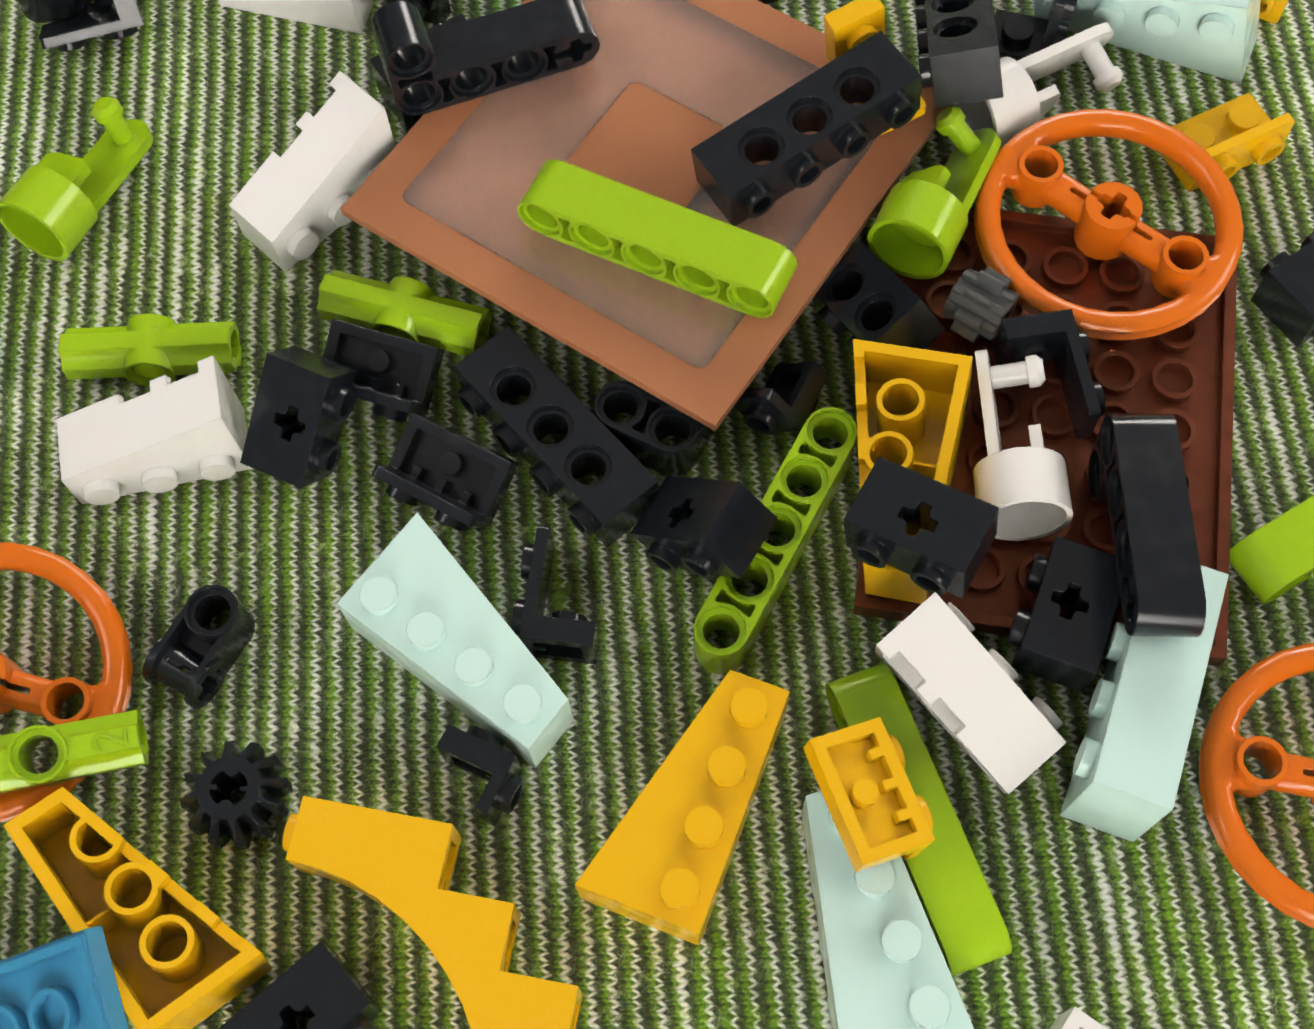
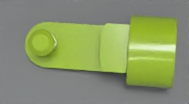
M102 97L94 103L91 113L97 123L104 125L106 131L83 159L60 152L47 153L37 165L29 166L0 199L1 224L20 243L45 258L55 261L67 259L97 222V213L152 146L153 134L147 124L137 119L125 120L122 115L123 107L118 99L114 97Z
M947 107L937 115L935 121V128L940 135L948 136L956 146L946 165H935L913 172L893 186L868 232V244L872 253L890 270L909 278L932 279L945 272L967 228V214L1001 146V138L994 129L982 128L973 132L965 122L966 115L960 107Z

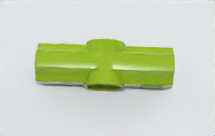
M333 270L331 274H325L318 289L319 298L316 309L321 319L329 321L336 319L464 356L470 355L489 339L492 321L490 309L437 296L428 285L410 277H394L389 284Z
M149 313L131 317L127 326L68 328L64 334H60L58 345L62 372L68 380L125 377L130 382L150 387L149 381L163 375L170 377L172 383L176 375L195 374L198 372L197 362L210 356L215 357L223 373L237 372V368L241 367L242 358L239 329L234 321L177 324L167 316Z
M132 710L53 726L32 725L16 733L0 735V793L40 785L57 786L71 779L148 765L149 745L141 711ZM52 739L59 750L58 759L49 771L39 774L33 768L31 762L32 752L41 741Z

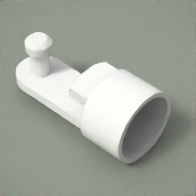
M1105 22L1018 61L1011 57L1000 58L1003 97L958 104L952 107H960L966 115L965 122L973 132L982 128L994 129L1001 138L1000 147H1002L1017 133L1040 121V118L1049 112L1061 97L1055 84L1037 92L1033 84L1034 81L1084 59L1095 78L1093 84L1097 91H1111L1122 82L1124 75L1119 66L1112 64L1103 48L1111 40L1114 32L1109 23Z
M987 349L975 351L988 455L979 461L973 469L975 496L999 507L996 539L1023 541L1054 534L1069 525L1073 519L1065 459L1058 452L1045 448L1041 424L1028 426L1031 446L1002 450L995 389L1029 384L1030 388L1041 387L1046 380L1043 359L1035 354L1025 356V361L991 366Z

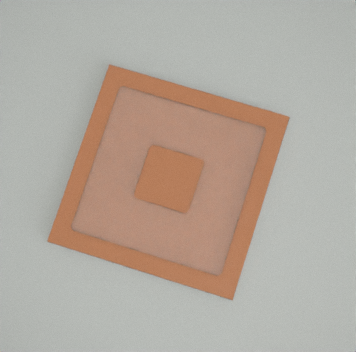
M524 0L521 4H525L535 0ZM582 0L600 42L599 51L592 60L579 67L423 114L340 209L342 214L350 220L716 431L888 196L892 187L896 185L934 133L937 115L943 109L952 106L935 108L933 87L922 89L921 85V97L926 103L924 115L906 123L900 128L879 135L871 140L858 155L852 158L841 159L822 171L821 175L809 186L795 188L776 200L773 206L763 215L756 218H748L736 226L785 246L793 253L798 263L773 315L768 318L749 316L532 230L520 219L517 207L543 163L547 160L556 159L731 224L697 182L691 149L828 64L825 33L758 0ZM811 131V132H806V133H803V134L810 135V134H815V133H818V132H813V131ZM760 161L755 164L764 165L771 161Z

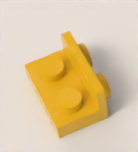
M1249 92L1171 127L1183 132L1201 145L1220 165L1228 179H1230L1238 170L1253 163L1264 165L1280 155L1286 147L1285 140L1296 121L1289 113L1271 120ZM1161 154L1188 192L1199 188L1196 182L1180 166Z
M881 717L809 739L803 750L855 873L898 857H902L904 861L919 855L935 841L932 833L933 820L929 807L921 796L915 795L904 771L906 762L903 749L893 735H888Z

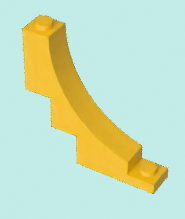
M303 796L299 812L292 813L285 825L282 840L283 850L287 851L285 859L300 872L330 879L363 893L388 908L409 925L428 946L446 972L463 1005L471 1029H576L583 997L579 986L509 972L521 913L515 903L449 891L462 839L453 824Z

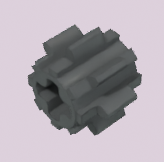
M989 267L984 271L981 270L979 273L971 268L966 269L954 285L942 312V315L954 321L950 330L973 343L977 338L980 339L981 336L991 342L993 339L995 340L1002 319L1010 318L1019 298V294L1008 289L1011 279Z

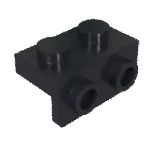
M333 319L323 357L357 370L352 389L356 393V398L375 403L373 414L406 422L408 413L428 414L445 350Z
M412 413L389 465L376 464L372 476L388 484L385 493L412 506H417L419 501H422L437 509L434 516L436 520L451 528L466 532L469 526H491L519 463L422 414Z

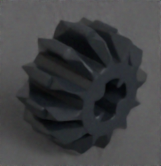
M225 740L220 759L215 758L208 751L201 752V762L206 766L202 774L197 772L184 773V781L196 790L179 799L181 807L185 811L194 813L188 822L189 828L197 835L208 833V842L219 849L223 848L231 839L240 850L249 849L252 841V831L254 830L265 839L273 838V829L266 822L271 816L277 818L289 816V809L277 799L293 791L292 783L287 778L279 777L284 768L282 761L276 755L265 757V750L260 744L250 742L241 752L240 747L234 741ZM240 786V790L245 796L234 805V800L229 794L234 788Z

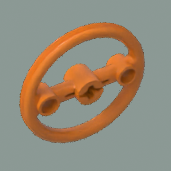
M1083 109L1060 113L1038 121L1017 133L998 151L977 194L974 212L975 236L982 259L987 267L1011 279L1008 289L1019 294L1017 304L1031 315L1072 309L1077 329L1084 330L1087 337L1102 340H1135L1161 335L1179 328L1201 315L1220 296L1236 269L1243 244L1244 226L1240 203L1230 180L1211 155L1183 132L1159 120L1134 112L1114 109ZM1081 137H1109L1128 140L1166 156L1180 166L1196 182L1208 202L1215 228L1213 254L1209 256L1206 245L1197 238L1180 235L1169 239L1140 221L1143 213V203L1138 193L1130 186L1120 182H1105L1098 184L1091 190L1063 172L1064 161L1061 155L1055 149L1048 146ZM1010 188L1014 199L1025 207L1040 208L1049 205L1076 222L1074 241L1077 248L1084 255L1095 260L1107 261L1115 259L1124 253L1152 271L1151 282L1161 295L1175 299L1148 309L1109 312L1086 308L1068 302L1047 291L1024 271L1007 246L1001 227L1000 216L1004 191Z
M0 542V571L12 570L48 580L69 593L84 609L95 628L101 647L103 663L102 680L97 685H90L75 677H62L53 681L23 672L17 663L0 653V681L15 690L29 692L25 694L0 685V715L16 709L44 717L54 725L126 712L131 695L133 673L130 640L121 615L107 593L85 571L62 556L35 546ZM83 693L84 703L79 713L74 717L62 719L61 710L66 699L71 695ZM85 777L71 779L57 786L40 785L0 793V822L12 820L62 786L70 792Z
M1305 643L1278 651L1254 664L1227 689L1216 704L1203 734L1199 754V788L1208 823L1217 844L1234 870L1259 896L1279 911L1314 928V894L1300 887L1281 873L1259 850L1245 828L1233 794L1235 793L1245 798H1256L1272 790L1311 798L1314 804V758L1286 753L1283 746L1276 740L1266 736H1253L1245 739L1240 736L1238 730L1242 719L1255 701L1269 689L1289 678L1314 672V643ZM1244 755L1252 756L1262 763L1266 772V779L1257 778L1247 770L1244 765Z

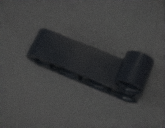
M535 0L428 33L420 12L410 2H390L378 9L371 19L375 43L398 109L406 115L416 116L430 113L582 66L592 60L600 48L599 39L582 0Z
M625 381L612 382L604 386L597 393L594 402L596 417L643 466L664 475L680 476L689 472L698 462L714 433V430L633 383ZM625 412L634 416L627 422L618 423L610 420L617 413ZM673 435L680 436L686 440L678 446H667L660 442L663 438Z
M1107 413L1090 454L1088 487L1092 501L1108 502L1123 620L1127 634L1130 636L1199 637L1205 625L1206 597L1176 419L1173 414Z

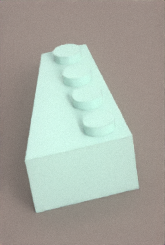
M1033 0L1035 17L1048 19L1053 0ZM1077 0L1072 20L1066 21L1061 19L1060 23L1068 24L1067 31L1078 34L1095 25L1107 22L1114 32L1113 37L1108 42L1109 44L1241 84L1257 40L1261 0Z
M418 513L412 517L337 602L338 607L352 629L482 728L499 737L503 744L536 768L574 721L568 698Z
M1201 565L1206 597V619L1204 629L1199 637L1130 636L1125 629L1123 615L1121 622H1116L1113 625L1104 650V658L1109 660L1103 679L1101 678L1097 683L1091 698L1088 715L1091 717L1074 761L1073 774L1061 809V817L1134 842L1173 810L1229 574Z
M821 790L807 795L801 815L812 893L815 900L821 957H823L832 1029H974L902 857L855 873Z

